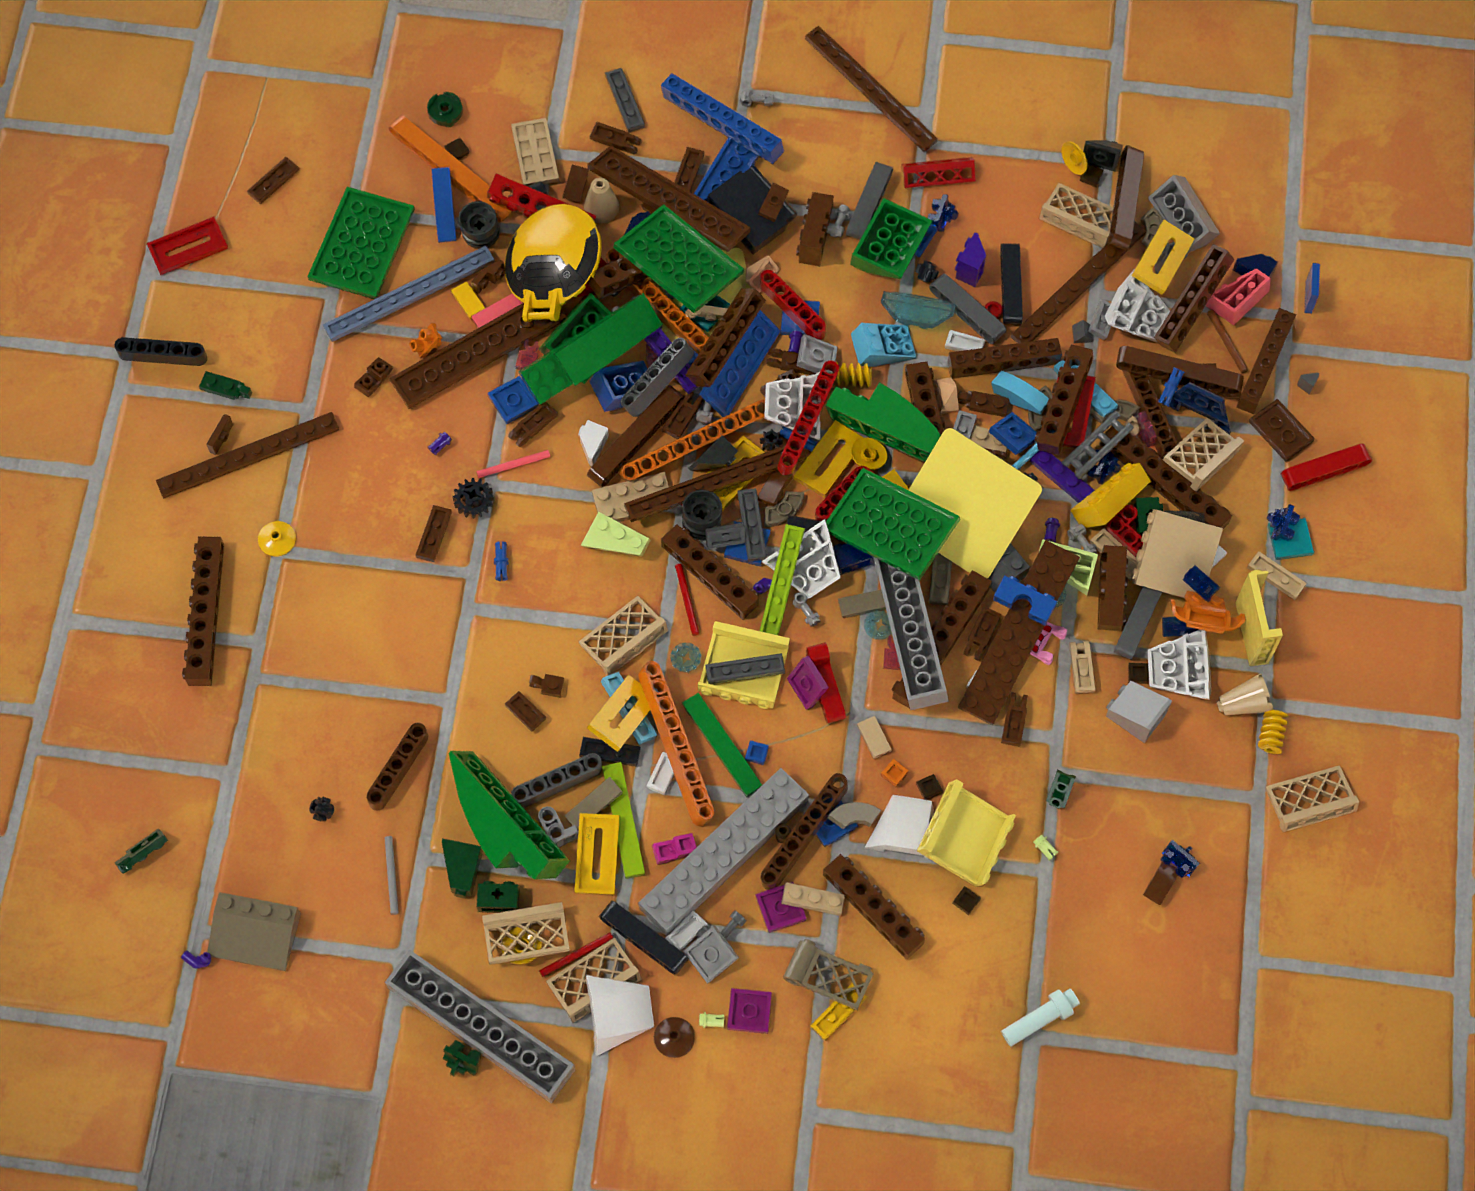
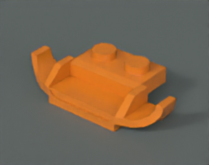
M1187 590L1183 608L1176 606L1174 599H1171L1170 602L1175 617L1185 622L1186 627L1223 634L1224 631H1233L1239 628L1246 620L1245 614L1242 613L1232 618L1230 611L1226 610L1224 598L1216 595L1212 596Z

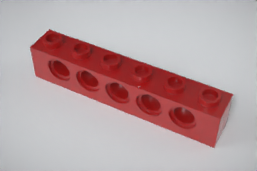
M497 173L487 192V198L492 203H500L511 211L515 212L517 210L522 212L527 218L538 211L536 207L539 205L545 208L558 204L570 205ZM509 191L512 193V196L505 197L503 192ZM522 198L528 199L529 203L522 204L519 200ZM585 211L587 214L591 216V218L594 221H596V215Z

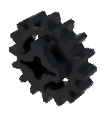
M474 478L471 479V482L465 479L464 485L459 483V489H454L455 495L452 496L454 507L458 508L459 514L464 512L466 518L469 514L472 515L473 519H475L476 514L482 517L483 511L488 513V507H493L494 495H492V488H489L487 482L483 484L482 479H479L478 482H475Z

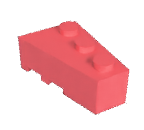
M1254 269L1236 278V281L1228 285L1224 284L1220 289L1214 291L1206 307L1210 310L1213 309L1216 314L1232 325H1235L1270 291L1271 278L1258 269Z

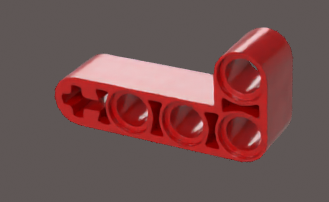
M865 466L856 467L817 506L815 520L823 521L825 519L827 521L837 506L832 502H840L847 492L845 489L851 486L862 468L871 470Z
M1126 505L1107 523L1106 530L1136 557L1139 549L1141 550L1143 546L1142 536L1132 528L1138 512L1133 505ZM1129 514L1132 518H1126L1124 515ZM1111 526H1116L1119 530H1113ZM1125 539H1131L1133 542L1128 543Z
M826 642L807 647L806 656L810 657L829 687L819 699L826 723L846 719L845 709L830 665V654Z

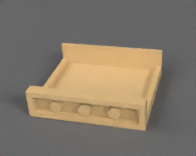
M1153 509L1147 518L1148 529L1142 535V549H1139L1136 556L1138 561L1137 567L1133 568L1131 573L1132 583L1185 598L1187 590L1204 594L1223 528Z

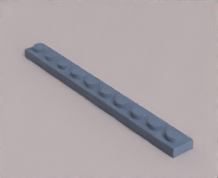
M484 246L323 324V327L331 342L486 268L494 263L495 260L487 246Z

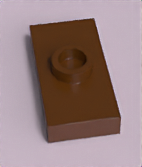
M773 183L758 215L775 222L789 190Z
M226 414L222 416L207 442L209 452L214 455L217 454L223 442L227 441L229 431L233 426L231 417Z
M520 691L505 703V706L532 732L546 719V716Z

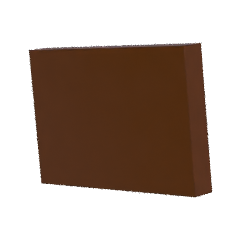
M1278 399L1252 416L1248 421L1285 462L1311 444L1315 439Z

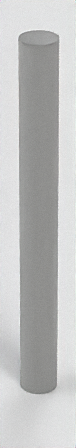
M386 836L385 851L391 915H397L399 911L392 836Z

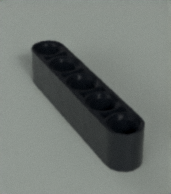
M1001 243L1003 324H1022L1020 244Z
M127 337L119 338L114 343L119 358L125 361L202 366L207 362L206 352L200 343Z
M611 900L599 915V918L605 924L670 973L677 975L689 960L682 951L618 903Z

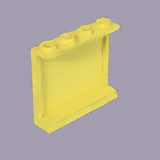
M1258 569L1248 573L1235 602L1238 616L1240 613L1245 614L1246 620L1241 625V631L1249 666L1269 664L1283 636L1281 628L1271 630L1268 628L1260 592L1268 575V570L1261 571Z
M715 621L705 664L782 653L785 665L790 638ZM704 664L701 679L698 682V691L703 695H717L724 700L734 699L746 705L750 703L756 704L763 709L774 708L782 674L708 684Z
M954 780L948 783L917 852L977 887L988 882L991 875L990 870L998 861L999 857L997 855L1006 844L1007 840L1005 838L1014 827L1013 821L1016 815H1006L962 788L964 783Z

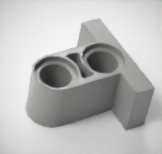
M546 806L540 809L538 814L540 824L544 832L558 848L578 838L576 826L573 825L564 829L556 811L552 807ZM546 815L553 816L550 821L543 820ZM554 832L561 833L559 838H553L551 835Z

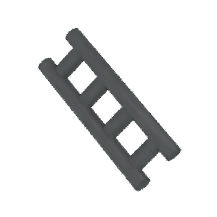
M1117 411L1109 416L1061 462L1066 468L1072 464L1078 470L1075 476L1079 480L1134 429L1130 423L1124 427L1117 421L1120 417ZM1111 425L1118 431L1112 439L1104 434ZM1097 438L1105 444L1099 452H1096L1090 446ZM1084 451L1092 457L1085 465L1076 459Z

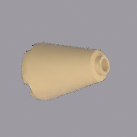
M596 178L592 181L584 202V210L596 215L595 223L598 224L613 221L620 211L619 201L608 181L604 178Z
M1262 674L1256 675L1219 697L1220 701H1217L1219 712H1224V715L1264 713L1273 710L1272 702L1270 703L1269 701L1270 695Z

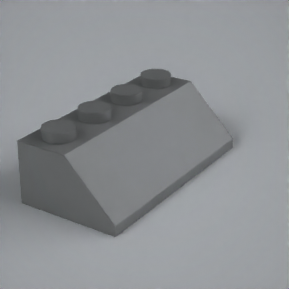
M1173 175L1148 197L1163 220L1165 219L1194 238L1187 253L1206 246L1220 234L1185 177Z

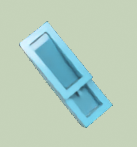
M1001 371L991 382L993 392L1009 398L1010 404L1041 414L1047 407L1049 400L1047 396L1012 374Z

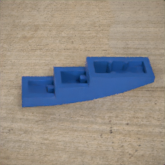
M450 167L433 168L432 182L438 243L456 241Z

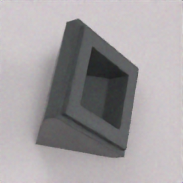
M1084 320L1072 325L1074 343L1092 342V334L1088 332L1090 324Z
M1319 373L1301 375L1297 383L1298 387L1310 395L1318 380Z

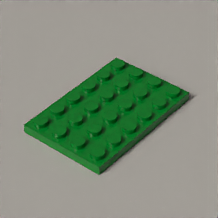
M346 187L309 271L308 280L377 299L414 213V205Z
M664 204L617 240L613 246L615 250L693 313H696L744 273L743 267Z
M862 468L827 519L826 524L830 535L920 580L960 521V516Z

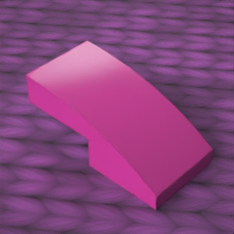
M692 833L675 836L672 840L652 845L657 865L687 857L697 848Z

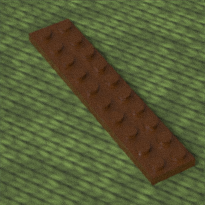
M609 146L588 163L590 171L657 210L664 204L711 243L726 252L730 251L750 233L751 227L613 146Z
M524 303L390 377V382L408 409L559 325L567 317L561 309L558 321L539 319L524 322L522 318ZM534 309V312L550 311V309Z
M1045 540L1023 585H1031L1037 589V592L1043 595L1044 593L1050 594L1055 598V601H1058L1080 556ZM1025 599L1016 600L1011 609L1008 610L958 706L959 709L992 726L1044 628V625L1028 618L1032 606Z

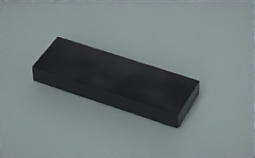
M583 737L579 757L594 753L599 755L601 761L621 762L623 765L637 767L641 746L624 744L617 752L603 740Z

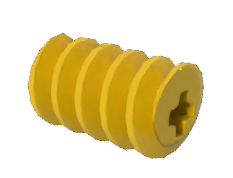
M842 363L835 381H837L838 386H841L842 381H844L845 386H848L851 381L855 387L857 381H859L860 387H863L864 382L870 387L872 366L869 369L868 364L865 363L862 369L860 363H858L856 368H854L853 363H850L847 368L846 364Z
M1269 710L1263 714V726L1260 729V740L1257 745L1267 753L1281 754L1282 750L1277 747L1283 746V742L1279 740L1285 738L1281 733L1286 732V728L1283 726L1288 723L1283 718L1289 716L1279 710Z

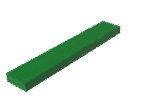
M697 693L682 702L683 707L747 798L755 793L762 786V783L700 694Z

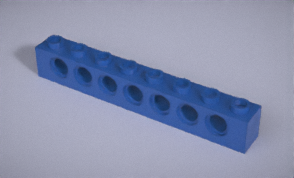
M673 73L661 84L665 99L768 162L774 164L784 153L782 139Z

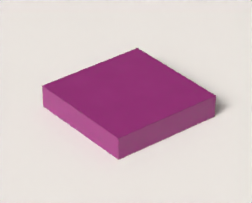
M809 656L803 657L787 677L806 710L813 708L829 688Z
M784 885L755 894L768 933L806 921L803 908L782 904Z
M731 988L727 1030L768 1034L772 992Z

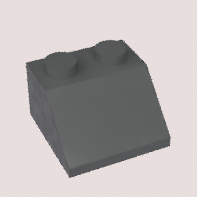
M1011 543L988 578L992 581L991 589L994 592L998 589L1004 575L1007 577L1013 576L1021 581L1029 572L1030 566Z

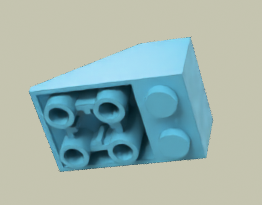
M861 323L851 333L857 360L861 366L867 363L869 367H876L916 358L907 325Z

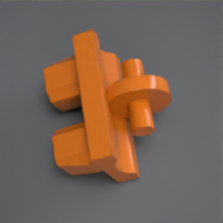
M431 323L427 328H422L419 331V337L409 342L412 352H418L420 358H425L433 348L437 349L442 345V337L437 332L436 323Z

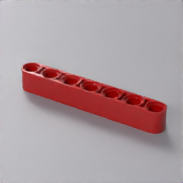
M829 360L823 364L777 466L778 471L782 475L792 474L838 375L839 365L835 361ZM819 385L825 386L826 389L820 388ZM815 400L819 402V404H815L812 401ZM798 431H803L805 435L799 434ZM791 446L796 447L798 450L791 449ZM783 462H789L791 466H787Z

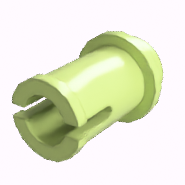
M1040 835L1033 842L1035 848L1038 847L1048 860L1053 858L1051 853L1054 856L1058 853L1047 841V836Z
M704 1012V1014L699 1015V1026H703V1028L705 1026L723 1028L724 1015L706 1014Z

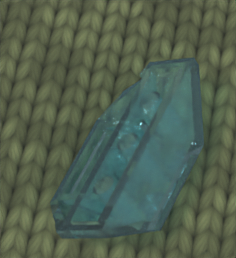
M884 291L881 299V304L896 322L903 325L919 326L923 329H933L954 316L956 304L940 299L901 292L890 293Z

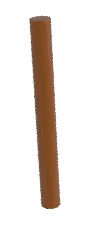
M1209 310L1207 315L1240 372L1245 373L1248 371L1246 365L1214 310Z

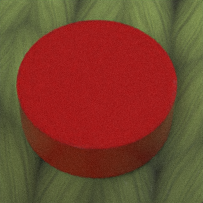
M990 301L985 305L984 308L997 319L1001 317L1003 308L1000 303Z

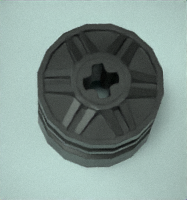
M474 201L462 208L458 221L466 243L476 249L484 246L488 248L495 244L499 238L500 228L495 210L491 205L482 201Z
M696 490L685 497L682 505V527H685L690 532L692 538L706 540L707 528L721 526L722 503L716 494L708 490Z

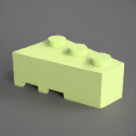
M598 512L581 546L642 557L651 540Z
M1042 539V542H1041L1040 549H1041L1043 543L1045 542V540H1043V539ZM1051 542L1080 556L1067 583L1087 595L1098 554Z

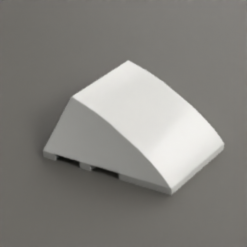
M1132 271L1117 289L1105 319L1110 326L1157 342L1154 336L1170 313V310L1158 295H1154L1149 286L1131 276Z
M817 372L815 375H802L800 378L766 383L764 418L793 430L820 372ZM815 400L812 401L815 404H819V402ZM820 415L810 434V437L820 440Z
M825 519L804 533L791 584L799 592L806 594L808 599L841 578ZM779 550L762 561L773 570H775Z
M1199 629L1190 634L1186 633L1183 637L1174 641H1167L1148 649L1149 685L1151 688L1210 700L1212 688L1210 656L1205 630Z
M892 795L864 849L882 852L885 849L922 855L917 852V849L934 815L932 801Z
M586 975L596 1056L654 1027L648 985Z

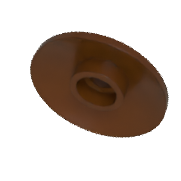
M670 1017L660 1022L656 1027L654 1043L658 1051L664 1056L670 1058L682 1057L693 1047L695 1040L694 1031L686 1020ZM671 1033H677L678 1037L672 1039L670 1037Z

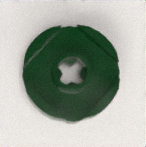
M443 92L440 95L435 94L427 104L429 119L441 126L452 127L463 114L460 98L451 92ZM448 106L447 111H442L441 108Z

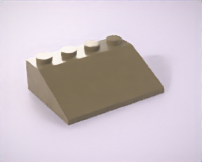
M219 892L214 909L207 952L214 958L286 971L301 913L298 907Z

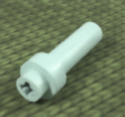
M1058 989L1048 995L1049 1001L1001 1030L1007 1044L1011 1047L1058 1017L1065 1020L1073 1015V1008L1080 1004L1075 993L1071 989L1063 993Z

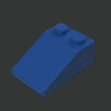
M644 360L605 367L594 373L589 382L604 412L623 408L621 405L622 397L648 369Z

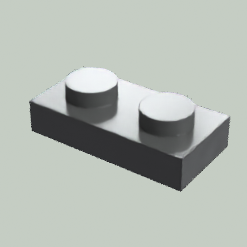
M743 523L706 529V545L708 549L745 543Z

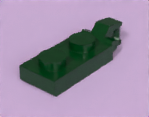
M205 371L199 385V389L232 400L238 399L239 396L250 399L252 394L251 388L244 386L243 382Z
M157 829L127 850V854L117 860L115 864L124 874L131 870L134 864L145 860L148 854L162 848L168 839L160 829Z

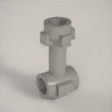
M744 89L740 94V101L745 107L750 106L752 102L765 103V106L773 105L774 94L753 95L752 90Z
M840 205L837 208L836 214L838 216L835 224L830 223L827 233L830 236L842 237L844 233L842 223L844 218H849L850 208L848 206Z
M706 401L703 410H698L696 420L702 424L712 423L714 413L710 412L712 406Z
M1082 524L1070 527L1067 531L1068 537L1072 541L1077 539L1084 548V551L1096 554L1097 547L1094 544H1089L1084 537L1086 534L1085 527Z
M796 593L793 605L803 611L807 617L805 619L807 625L809 624L810 627L817 625L820 622V616L818 613L813 614L807 605L808 597L804 593Z

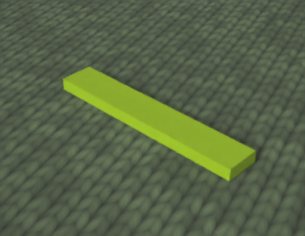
M788 524L785 526L760 632L779 636L805 528Z
M622 763L604 765L602 769L605 780L610 777L623 792L610 804L612 815L620 816L618 845L625 878L643 876L645 871Z

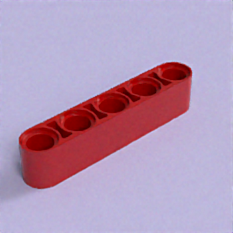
M763 271L760 275L761 290L808 336L823 340L826 335V323L774 271Z
M1361 443L1291 466L1283 470L1280 475L1288 491H1294L1365 467L1372 462V458L1365 444Z

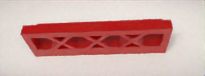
M972 157L901 164L904 188L976 181L975 160ZM971 167V177L963 178L959 174L964 168ZM951 169L955 173L951 179L946 180L941 176L946 170ZM929 171L937 174L933 181H927L924 178ZM916 173L919 178L915 183H908L907 174Z

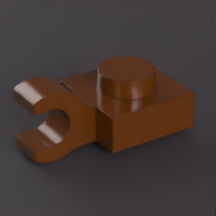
M545 674L544 679L531 675L529 687L541 688V694L560 698L564 677Z

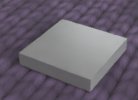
M804 334L801 338L796 366L814 373L820 372L826 361L836 360L838 347Z
M712 926L683 951L707 983H710L739 959V956L716 926Z

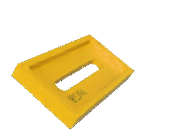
M1164 219L1131 276L1163 295L1192 245L1194 238ZM1170 239L1174 240L1175 244L1159 273L1155 274L1153 267Z
M835 420L795 473L794 480L825 498L853 461L851 456L853 443L864 437ZM844 440L846 442L829 464L828 468H826L821 476H816L815 472L838 441Z
M743 435L733 445L738 452L734 455L736 459L730 465L738 463L744 458H752L765 452ZM721 468L710 469L707 473L713 472ZM753 479L725 488L720 492H714L722 503V512L738 496L737 491L744 490Z
M628 675L587 726L589 731L617 752L651 710L641 683ZM636 696L638 701L618 727L612 729L610 727L612 720L630 697Z
M580 813L574 893L615 895L619 815ZM601 828L603 833L600 877L598 880H594L592 878L595 830Z

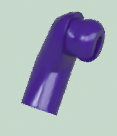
M761 579L754 584L753 589L758 594L766 592L770 589L772 579Z
M187 950L181 956L182 960L195 969L207 967L212 961L211 955L208 952L195 957Z

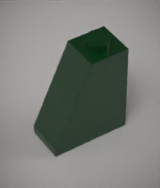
M442 838L443 853L452 893L459 898L472 897L483 854L481 846Z

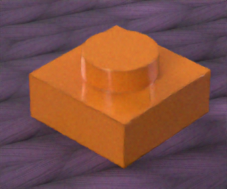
M893 759L881 772V776L897 787L909 770Z

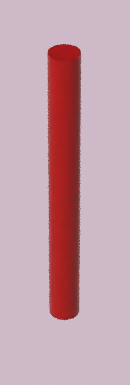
M676 564L675 569L691 633L695 636L699 634V629L682 564Z
M611 932L540 969V975L543 978L613 939Z

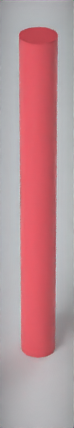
M549 450L485 468L476 471L478 478H482L549 458L550 453Z

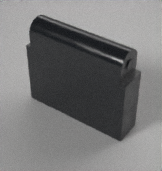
M752 166L744 173L742 171L736 173L709 193L706 202L751 227L750 233L741 242L752 254H755L783 233L787 225L798 214L785 200L775 222L758 215L772 184L755 166Z

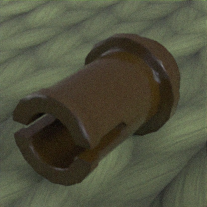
M780 824L775 829L776 839L779 843H783L791 832L786 824Z

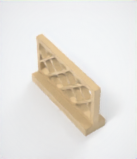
M1058 183L1048 201L1044 203L1039 219L1103 248L1109 239L1112 220H1109L1106 214H1112L1113 207ZM1059 190L1065 192L1067 196L1060 197L1058 194ZM1080 199L1083 201V204L1076 205L1074 200ZM1070 201L1072 206L1064 207L1062 202ZM1058 203L1060 208H1056L1051 204ZM1090 207H1098L1100 211L1092 212ZM1086 208L1088 213L1080 214L1078 209ZM1074 210L1076 216L1067 213V211ZM1102 215L1105 221L1097 222L1095 217ZM1091 218L1093 223H1089L1087 221H1084L1083 219ZM1107 225L1109 231H1106L1100 228L1099 226Z
M1206 418L1163 458V461L1192 482L1190 487L1197 491L1239 452L1244 440L1239 436L1234 439ZM1208 426L1212 429L1213 433L1205 432L1204 427ZM1193 437H1201L1202 442H1194ZM1206 437L1214 438L1215 443H1207ZM1218 438L1225 439L1228 444H1219ZM1183 446L1191 447L1192 452H1183ZM1195 447L1204 448V453H1196ZM1208 448H1216L1217 454L1209 453ZM1178 456L1181 462H1175L1171 457ZM1185 457H1193L1194 463L1185 462ZM1197 458H1205L1206 464L1198 463ZM1187 468H1195L1196 473L1192 475L1187 471Z
M637 596L581 639L579 645L599 664L608 676L614 674L664 635L668 628L666 621L659 617ZM636 604L642 607V612L631 611ZM627 617V624H617V619ZM631 617H641L640 624H630ZM644 617H652L655 620L650 625L643 624ZM606 628H613L612 636L602 635V631ZM616 628L626 629L625 636H615ZM629 629H639V634L636 636H628ZM590 640H598L597 647H588L586 643ZM601 640H611L610 648L600 647ZM614 640H623L624 645L621 648H614ZM599 652H610L609 657L602 661L599 658Z
M1340 765L1272 784L1265 788L1280 821L1279 826L1282 832L1356 812L1359 805V800L1357 796L1353 795ZM1337 773L1340 780L1336 783L1327 779L1328 776ZM1317 779L1322 781L1320 788L1310 785V780ZM1325 783L1335 787L1333 794L1322 790ZM1298 784L1304 788L1300 794L1291 790V786ZM1306 788L1317 793L1314 799L1303 795ZM1279 789L1284 791L1285 794L1281 799L1274 796L1272 791ZM1340 789L1345 791L1348 797L1340 798L1335 796V794ZM1287 794L1298 798L1295 805L1285 801ZM1319 794L1330 798L1329 802L1325 804L1316 800ZM1300 800L1311 803L1310 808L1303 809L1299 807ZM1282 804L1292 808V812L1283 815L1280 810Z
M562 902L482 916L489 965L570 951ZM561 919V926L557 931L549 926L552 921ZM538 923L542 926L537 934L529 930L532 924ZM513 927L522 929L517 937L509 933ZM545 929L553 933V936L548 941L540 937ZM498 930L502 935L496 941L490 937V931ZM526 932L534 937L528 945L520 940ZM505 936L514 940L508 948L500 944ZM558 936L564 940L565 946L556 947L551 943ZM537 940L545 944L541 950L532 948V945ZM517 943L525 948L518 954L511 951ZM497 946L505 951L501 957L493 958L492 952Z
M613 938L546 982L572 1023L591 1012L590 996L582 993L583 985L587 984L585 980L587 971L597 972L596 977L599 978L601 973L611 974V980L637 983L642 979L638 969L632 964L616 939ZM615 946L617 949L616 957L606 956L607 949ZM593 958L601 959L599 968L589 967V961ZM604 960L615 961L613 970L602 969ZM618 962L627 963L629 966L623 972L616 971ZM576 969L584 970L581 979L572 978V972ZM558 980L566 981L564 990L556 989L553 984ZM570 981L580 983L578 992L568 991ZM566 995L577 996L576 1002L568 1007L565 1003Z

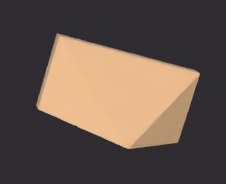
M766 256L746 268V283L750 288H755L759 293L762 291L760 288L761 273L765 270H772L777 273L779 270L770 256Z
M950 377L933 380V384L937 386L936 398L941 404L940 414L958 412L957 387L953 379Z

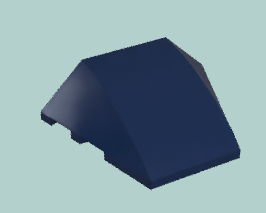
M1191 382L1174 393L1168 407L1179 411L1181 406L1186 407L1213 420L1217 426L1230 435L1231 431L1227 418L1225 398Z

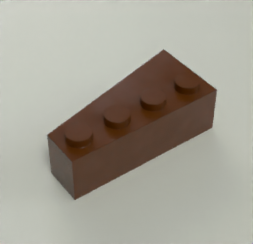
M812 192L811 199L808 198L806 205L808 213L804 214V229H801L799 239L801 241L796 251V255L799 256V263L820 267L833 209L834 195Z
M1103 546L1100 555L1098 630L1121 631L1122 625H1126V614H1123V608L1127 605V595H1124L1128 583V577L1125 576L1128 569L1126 546Z

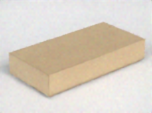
M875 716L857 723V727L873 759L891 752L892 749Z

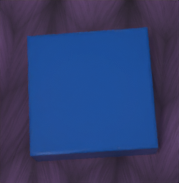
M750 741L745 760L764 765L769 745Z

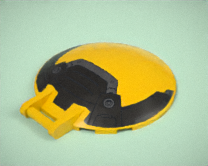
M567 204L548 206L526 219L512 237L505 257V277L513 295L524 303L522 314L524 322L539 319L558 321L561 305L566 304L565 301L573 296L577 297L586 288L585 284L590 277L594 276L601 257V235L597 230L595 221L582 209ZM534 309H550V311L534 312Z

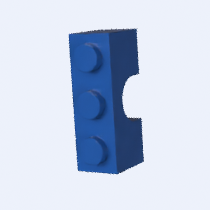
M1004 575L994 594L993 600L1011 609L1016 600L1025 599L1032 606L1028 618L1046 626L1056 607L1057 601L1054 600L1055 598L1050 594L1044 593L1043 595L1037 592V589L1027 584L1025 586L1019 583L1020 581L1013 576L1007 577Z

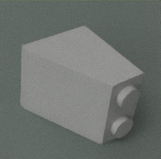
M1130 681L1127 686L1123 685L1117 693L1119 695L1116 700L1112 699L1106 707L1108 709L1106 717L1145 743L1166 716L1172 700Z

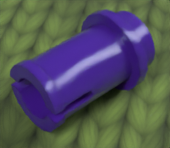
M792 331L789 335L790 345L788 352L799 353L802 332Z
M443 432L427 447L434 455H437L446 445H450L452 439L446 432Z
M1047 519L1045 522L1046 532L1044 540L1056 543L1057 529L1060 527L1058 519Z

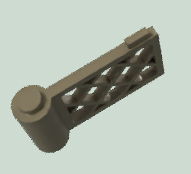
M804 939V941H799L783 979L793 985L802 986L854 1010H858L874 974L870 972L871 968L861 963L859 966L824 952L816 948V944L811 940ZM819 956L827 958L830 966L819 969L817 964ZM843 965L847 968L849 974L838 977L835 967ZM832 969L835 979L824 982L821 972ZM859 973L868 976L865 983L856 985L853 977ZM816 974L819 975L822 982L816 986L807 983L810 976ZM850 977L854 987L843 990L840 980ZM837 982L841 992L829 993L826 986ZM856 990L858 995L856 1003L848 1001L845 994Z

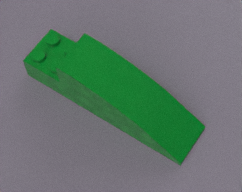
M642 293L518 372L537 403L542 404L571 385L576 386L638 344L663 324L645 294Z
M880 382L869 400L862 395H854L847 388L835 387L825 404L833 421L836 420L852 430L922 462H926L941 437L936 427L922 412L904 397Z
M450 751L449 758L459 801L475 838L496 869L518 868L519 865H522L527 870L528 876L532 879L557 878L570 862L566 855L473 751Z

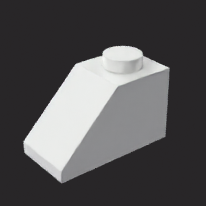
M587 420L585 426H581L578 435L580 436V442L589 466H592L609 437L607 427Z

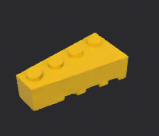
M1128 463L1121 468V471L1112 476L1070 511L1078 524H1082L1085 528L1106 525L1151 480L1140 463Z

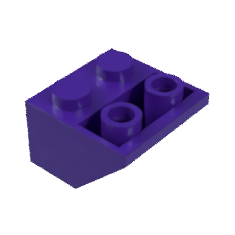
M974 232L972 238L968 237L966 240L965 250L963 252L960 251L957 256L956 262L958 263L955 271H957L956 279L976 287L984 272L986 253L978 233Z

